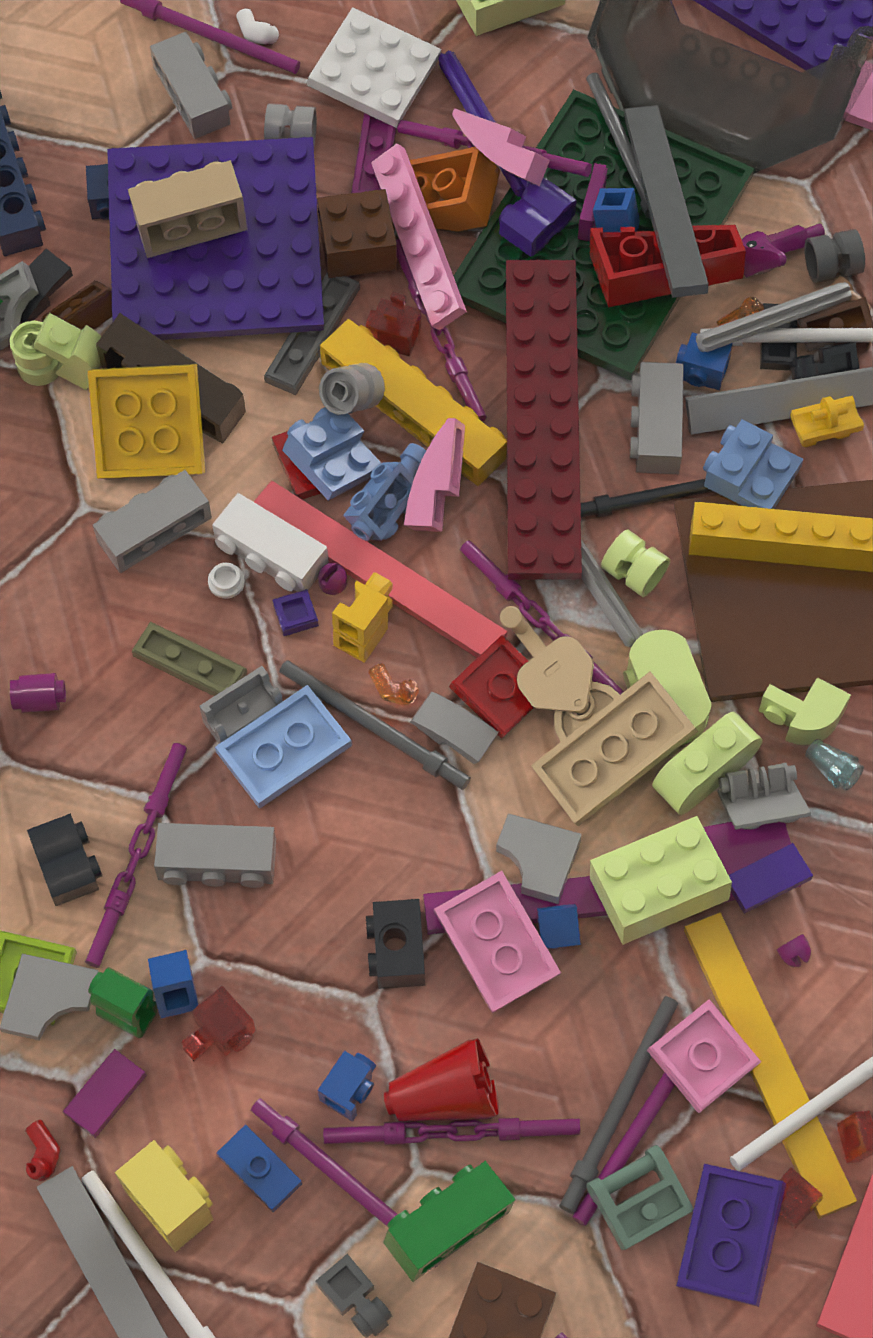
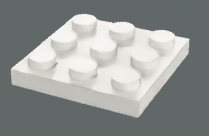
M352 7L309 75L307 86L397 128L399 121L405 116L437 63L441 49Z

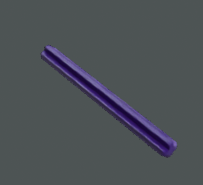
M449 50L445 54L441 53L438 57L439 66L466 112L495 122L455 53ZM499 166L515 195L522 197L524 190L531 183Z

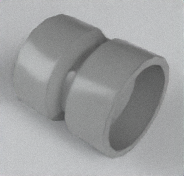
M267 105L264 140L313 137L315 146L317 127L316 107L296 106L294 110H290L287 105Z
M368 363L333 368L324 374L319 385V394L323 405L330 412L337 415L373 408L382 400L385 391L384 379L380 371Z

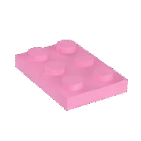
M503 871L434 908V913L491 1013L496 1012L561 974Z

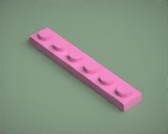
M395 144L373 160L371 164L380 188L386 189L391 218L432 327L441 330L467 311L406 150L401 145Z

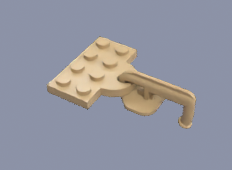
M508 606L501 611L500 621L502 625L511 628L533 656L518 672L517 684L519 689L533 707L555 711L554 726L560 743L531 766L577 826H580L698 732L651 671L620 695L609 685L591 682L594 662L576 639L560 637L546 646L530 624L522 617L517 607Z

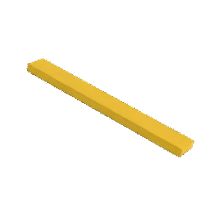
M720 912L685 926L684 932L723 1016L761 1061L750 1071V1074L774 1125H776L810 1100ZM817 1116L782 1141L818 1219L856 1204L857 1199Z

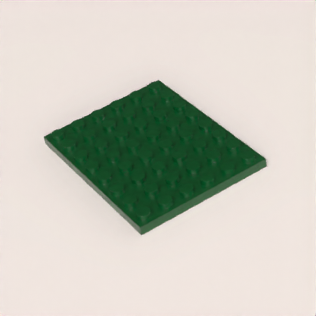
M573 89L536 148L546 150L548 154L590 163L592 171L595 163L606 165V168H608L606 188H634L640 219L637 232L654 231L651 220L645 217L641 209L640 202L642 200L595 98ZM614 107L630 141L624 119V111ZM665 129L692 226L724 225L752 179L754 168ZM547 168L543 178L548 179L577 200L574 217L559 233L550 239L541 251L530 257L499 234V217L501 212L507 205H513L521 199V197L515 195L510 187L489 219L487 226L484 227L453 275L461 298L465 305L506 323V260H576L578 357L631 381L632 376L635 375L681 297L672 298V295L669 294L608 307L590 257V241L578 239L579 219L592 171L589 177Z

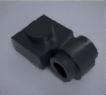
M853 342L818 349L819 362L814 361V355L794 357L793 365L790 366L792 380L860 369L856 343Z

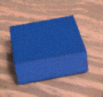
M576 904L537 908L539 935L547 949L581 945Z

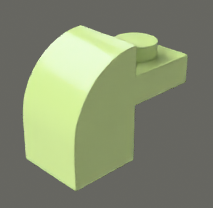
M51 313L46 316L33 348L60 362L55 372L56 375L87 390L89 388L88 370L100 369L101 367L96 347L97 342L102 337L99 333L87 325L81 330Z
M817 678L805 700L802 701L769 684L762 697L759 712L763 713L772 723L777 725L785 724L789 727L786 741L799 745H810L826 739L834 731L847 708L851 694Z

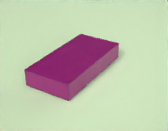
M594 164L579 219L578 239L590 241V228H595L596 226L593 208L600 188H606L608 171L606 165Z
M114 1049L63 1110V1113L96 1138L147 1075L145 1071Z

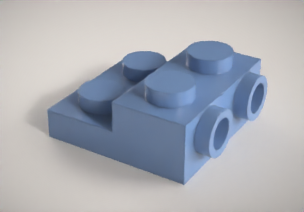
M326 407L322 408L314 416L313 421L309 423L302 419L295 422L287 431L288 438L282 449L328 501L370 479L372 471L381 464L378 458L360 440L364 430L349 414L337 415L330 412Z
M741 419L737 427L729 425L724 432L720 442L723 445L719 453L712 451L703 466V470L707 472L704 486L742 506L774 509L802 467L803 458L773 444V434Z

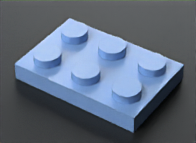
M306 685L215 746L218 756L260 809L350 748L352 740L311 688Z

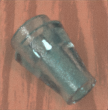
M820 739L813 741L805 754V757L814 763L835 788L841 787L845 791L854 786L864 769V766L858 763V757L826 744Z

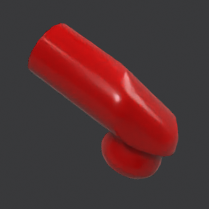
M37 1120L25 1130L36 1147L31 1163L26 1164V1173L33 1180L45 1181L55 1172L61 1151L60 1146L43 1120Z

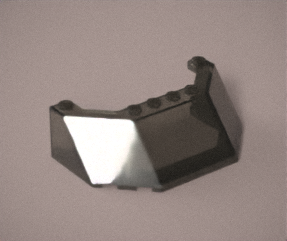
M600 0L587 36L592 50L595 49L603 68L601 71L610 93L614 94L620 110L624 111L627 108L658 105L664 129L754 168V174L834 140L873 72L872 26H862L852 33L847 46L838 43L834 45L828 61L800 72L682 24L672 0Z

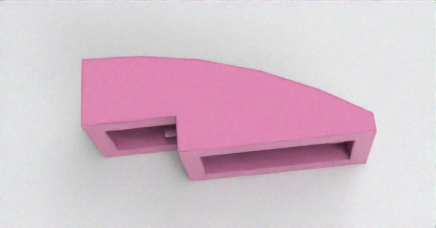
M454 108L452 116L463 133L478 150L509 173L540 186L550 160L536 152L522 148L526 136L509 127Z
M448 418L437 432L425 452L414 477L407 501L404 525L414 531L442 532L445 496L459 497L465 425L456 418Z

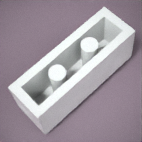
M240 493L236 494L212 524L215 543L222 551L229 555L235 553L245 559L246 564L258 573L264 571L271 575L287 591L295 590L299 592L306 589L309 590L318 578V573L322 566L329 563L327 546Z

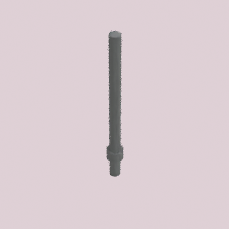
M591 73L586 78L588 85L642 200L640 202L641 209L645 217L651 220L631 143L599 74Z
M289 660L282 664L279 671L281 674L302 687L308 685L317 697L423 764V770L434 777L440 775L461 790H464L469 784L471 777L449 764L448 758L436 750L430 752Z
M667 996L663 998L582 1161L577 1160L570 1174L572 1181L559 1205L564 1211L574 1214L587 1188L586 1184L597 1177L599 1173L597 1166L652 1058L647 1049L662 1038L678 1006L676 1000Z

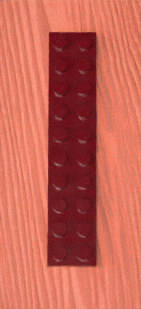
M506 260L508 580H581L576 260Z

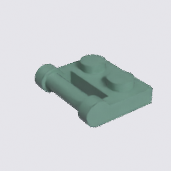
M658 1145L645 1150V1156L602 1180L595 1178L586 1184L590 1197L599 1207L621 1250L628 1249L694 1210L668 1159ZM652 1170L657 1173L660 1179L658 1182L615 1205L610 1196L611 1193Z

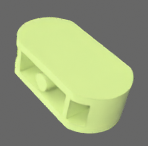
M669 630L647 632L640 636L631 647L627 670L623 671L627 689L651 671L698 730L684 744L691 743L704 732L707 726L712 705L686 639L680 634Z
M730 712L669 760L655 777L652 787L679 815L685 814L719 787V778L725 777V774L728 772L739 771L760 748L762 738L736 712Z

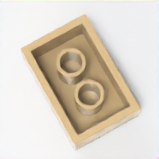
M231 160L212 162L204 168L190 172H176L169 178L154 182L144 181L128 189L135 221L147 258L248 230L243 196Z

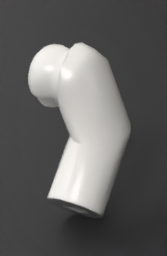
M242 9L237 13L236 18L246 40L262 45L267 43L274 44L278 40V29L275 26H270L268 23L255 21L250 9Z

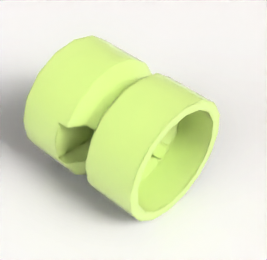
M34 320L24 322L15 328L10 337V348L15 359L18 374L22 380L31 385L41 386L56 380L58 375L55 372L60 362L33 348L43 322Z
M627 529L611 544L603 557L601 568L618 580L626 578L625 585L640 596L645 597L660 582L669 567L671 559L654 547L646 549V542Z

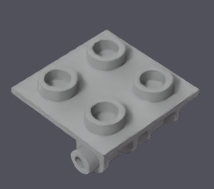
M785 762L768 766V778L765 767H759L760 783L756 781L753 768L748 769V781L745 770L728 772L725 774V777L719 778L720 790H718V795L735 829H755L763 824L774 822L790 823L799 818L811 816L806 802L793 781L797 780L795 765L788 766Z

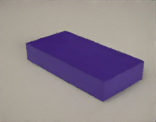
M794 843L730 874L729 877L732 881L731 893L745 914L810 881L813 874Z

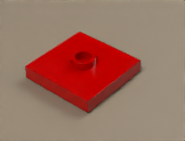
M503 635L492 643L449 685V688L485 723L498 731L497 735L501 739L535 708L521 692L517 684L518 672L528 660Z

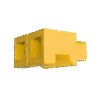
M375 572L365 585L356 580L355 601L350 607L340 602L332 612L333 646L363 663L366 662L388 630V612L393 607V600L388 596L393 589V583Z

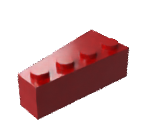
M736 225L692 226L708 280V286L743 279L746 249ZM620 227V232H603V228H590V257L608 307L671 294L655 231L635 232V227Z

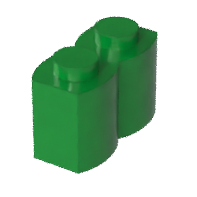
M110 967L106 968L104 973L98 972L89 986L90 1001L92 1005L96 1006V1015L137 1038L143 1037L158 1010L157 1003L153 1000V991Z

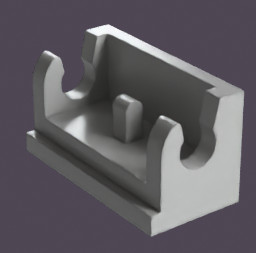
M261 666L199 707L203 723L220 744L283 702L279 688H273L267 671Z

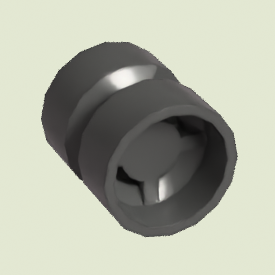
M856 229L836 232L832 239L828 235H821L805 240V262L813 282L818 283L832 280L836 277L837 273L842 277H847L864 272L865 251L860 234Z

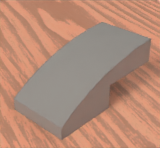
M434 692L427 696L410 721V723L439 745L445 742L473 764L480 761L498 734V731L466 709Z

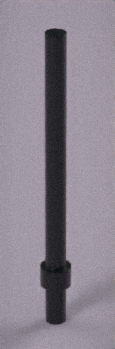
M705 479L614 497H609L608 494L595 496L593 501L581 503V518L596 515L597 518L611 516L612 511L713 491L704 486Z

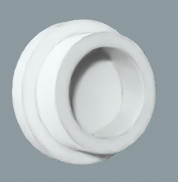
M220 563L209 573V589L219 598L235 597L244 588V574L236 565Z

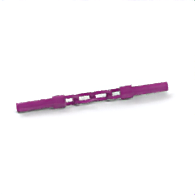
M400 120L398 123V132L440 142L442 145L454 149H459L461 145L468 148L475 147L468 137L463 136V132L460 130L446 127L441 129L406 120ZM522 146V148L536 152L549 159L547 168L589 177L591 174L592 165L590 163L548 154L543 149Z
M397 239V259L409 283L408 289L419 311L426 315L431 326V337L438 351L444 354L447 361L445 368L452 382L456 383L465 405L471 408L478 415L479 420L483 422L487 416L467 376L468 370L461 357L456 356L454 352L455 344L448 329L444 327L438 330L432 327L426 309L422 305L423 301L400 239ZM442 332L444 333L448 341V344H445L444 348L441 346L439 339L437 337L441 335Z
M468 540L461 546L460 551L496 585L495 589L507 601L512 600L519 607L521 614L533 626L541 628L553 641L560 637H571L563 634L550 621L548 613L535 601L528 600L521 592L522 587L515 580H508V574L505 575L472 541ZM531 606L543 616L540 617L539 622L527 612ZM547 626H549L558 636H556ZM594 662L592 681L609 685L621 695L624 691Z
M173 743L155 790L148 797V802L145 804L144 812L148 814L146 822L137 826L128 849L131 859L127 869L119 873L115 878L105 903L104 909L106 911L85 960V963L92 967L99 968L119 917L124 915L135 888L136 880L133 873L138 860L147 856L155 838V830L152 827L155 818H163L169 800L168 795L187 751V747L180 743ZM141 830L144 835L149 833L142 853L141 848L134 850ZM122 878L124 883L130 881L126 893L117 890Z
M499 1118L498 1123L483 1124L478 1120L452 1121L448 1125L428 1126L422 1122H384L383 1126L323 1128L324 1144L384 1142L385 1145L421 1143L427 1139L449 1138L457 1142L477 1141L489 1136H498L500 1141L520 1140V1137L580 1135V1119L519 1121V1118ZM476 1126L474 1129L476 1135H456L458 1133L456 1127ZM419 1128L418 1135L420 1137H406V1129Z

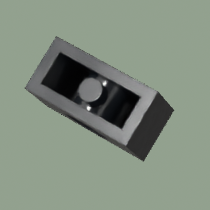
M420 899L373 902V915L366 916L367 939H375L376 949L375 953H368L369 976H377L378 989L425 986ZM392 938L402 939L406 943L399 950H390L385 946V943Z

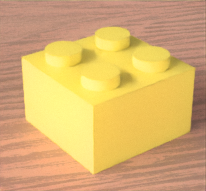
M153 1140L120 1167L115 1174L124 1191L176 1252L213 1221L209 1210L213 1203L208 1197L209 1193L195 1176L187 1180L185 1177L187 1172L182 1166L183 1162L172 1148L167 1145L161 1149L156 1141Z

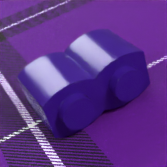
M546 178L542 179L540 186L531 183L526 187L519 201L513 205H507L501 212L499 217V234L532 257L541 251L550 239L572 220L576 212L577 200Z

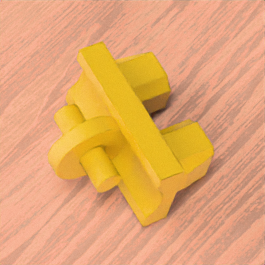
M853 395L833 400L831 396L823 397L821 403L791 410L790 414L803 447L813 446L818 441L835 437L837 439L849 437L851 433L863 431L864 423L857 412Z

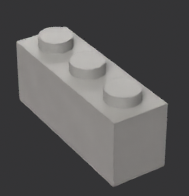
M183 32L151 45L150 51L153 68L193 138H199L230 125L229 110L233 109L230 97L226 90L220 91L218 88V78L212 66L206 67L203 62L205 58L199 43H192L187 32Z
M641 362L639 376H632L631 397H638V406L631 407L630 426L637 428V437H631L630 459H636L637 473L679 474L682 459L683 364Z
M184 470L177 475L166 477L157 487L147 493H140L134 496L127 505L117 511L107 512L99 518L98 522L93 524L97 542L119 573H122L210 520L212 516L208 499L187 471Z
M158 823L154 863L158 880H163L170 885H183L187 881H202L203 884L214 887L223 886L225 882L241 883L242 886L249 888H259L264 886V884H273L276 854L274 827Z

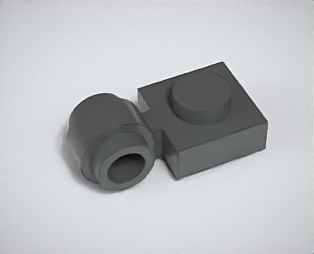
M348 1254L315 1280L318 1288L342 1316L351 1308H355L356 1315L351 1318V1321L365 1338H368L371 1334L377 1336L389 1325L387 1321L392 1317L391 1312L378 1297L372 1301L369 1298H365L374 1290V1285Z

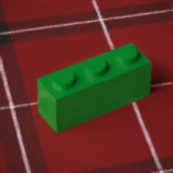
M486 1161L475 1168L471 1164L465 1166L452 1178L454 1183L443 1191L436 1187L420 1200L422 1206L411 1214L407 1210L400 1212L387 1224L389 1229L383 1243L412 1282L416 1281L510 1212L516 1199Z

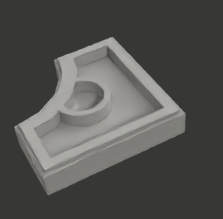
M23 261L0 274V299L3 300L0 304V350L10 345L11 334L19 326L22 312L28 302L39 294L30 268Z
M508 813L496 844V852L509 857L519 868L522 876L521 894L559 904L581 843L582 834Z
M22 954L0 1024L1 1032L40 1041L47 1026L59 1016L72 1011H89L91 994L88 993V989L99 971Z

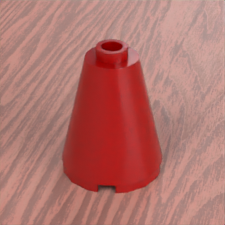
M469 1039L389 1082V1091L384 1092V1102L388 1114H395L398 1121L490 1119L499 1114V1103L494 1079L490 1080L487 1067H490L480 1039Z

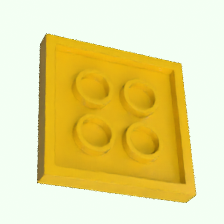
M197 364L88 370L97 479L177 475L184 470L188 474L205 473Z

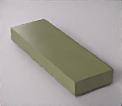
M151 621L132 649L133 657L212 696H216L247 675L245 667Z

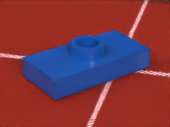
M246 1124L216 1152L217 1156L272 1212H275L302 1185V1181Z

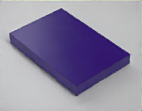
M704 1164L676 1286L759 1307L786 1183L776 1179Z

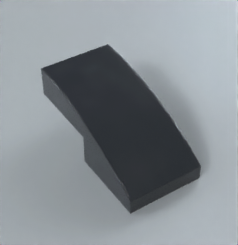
M45 249L29 265L39 294L28 302L21 315V324L34 321L50 306L49 297L73 276L71 267L48 249Z

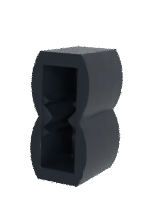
M70 813L27 830L55 906L99 890L96 879L103 876L95 855L87 857L83 845L90 843L82 821L74 824Z

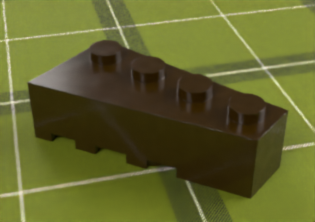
M121 313L118 314L96 344L102 369L197 364ZM197 364L202 433L224 443L246 412L243 393L235 385L226 383Z

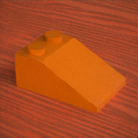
M476 147L409 160L435 229L463 231L487 226L501 170Z

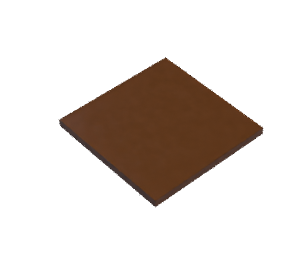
M873 480L788 488L774 509L873 518ZM722 495L675 500L674 510L705 687L711 702L763 697L769 684L788 694L809 692L817 678L837 688L873 685V572L689 555L691 520L695 502L742 505Z

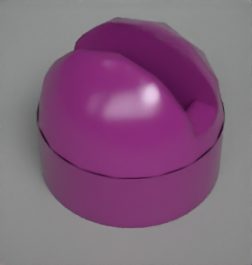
M327 563L322 566L318 573L320 589L329 595L343 592L347 586V573L344 568L337 563ZM332 572H335V573L330 577V579L328 580V582H326L325 579H326Z
M804 934L776 949L781 959L791 967H801L799 957L806 963L811 957V948Z

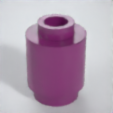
M56 673L21 675L18 680H10L12 709H21L22 713L59 710L60 702H66L65 681L58 680Z

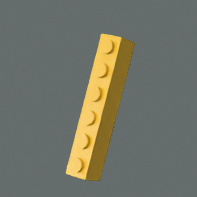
M348 318L320 344L321 364L329 370L358 363H368L375 366L380 371L385 386L383 398L376 407L425 446L429 447L433 438L448 418H456L465 425L461 474L476 486H479L506 460L507 441L497 428L488 427L471 408L467 406L462 407L453 400L451 394L444 387L435 386L426 379L425 374L418 367L410 366L400 359L395 349L389 345L384 346L377 341L371 331L365 326H358Z
M695 502L691 520L689 555L873 572V518Z

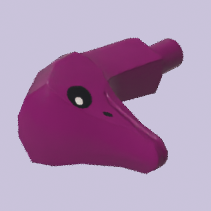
M820 223L808 228L796 225L771 235H766L760 231L746 235L742 239L746 249L744 276L748 278L784 266L787 261L786 252L804 248L807 238L825 235L824 227Z

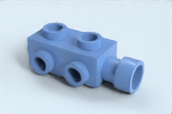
M410 443L400 456L401 462H383L372 471L371 479L363 490L357 492L350 501L351 506L343 516L352 525L351 530L356 536L368 541L385 540L395 534L398 529L396 520L402 513H406L412 483L426 452L423 447Z

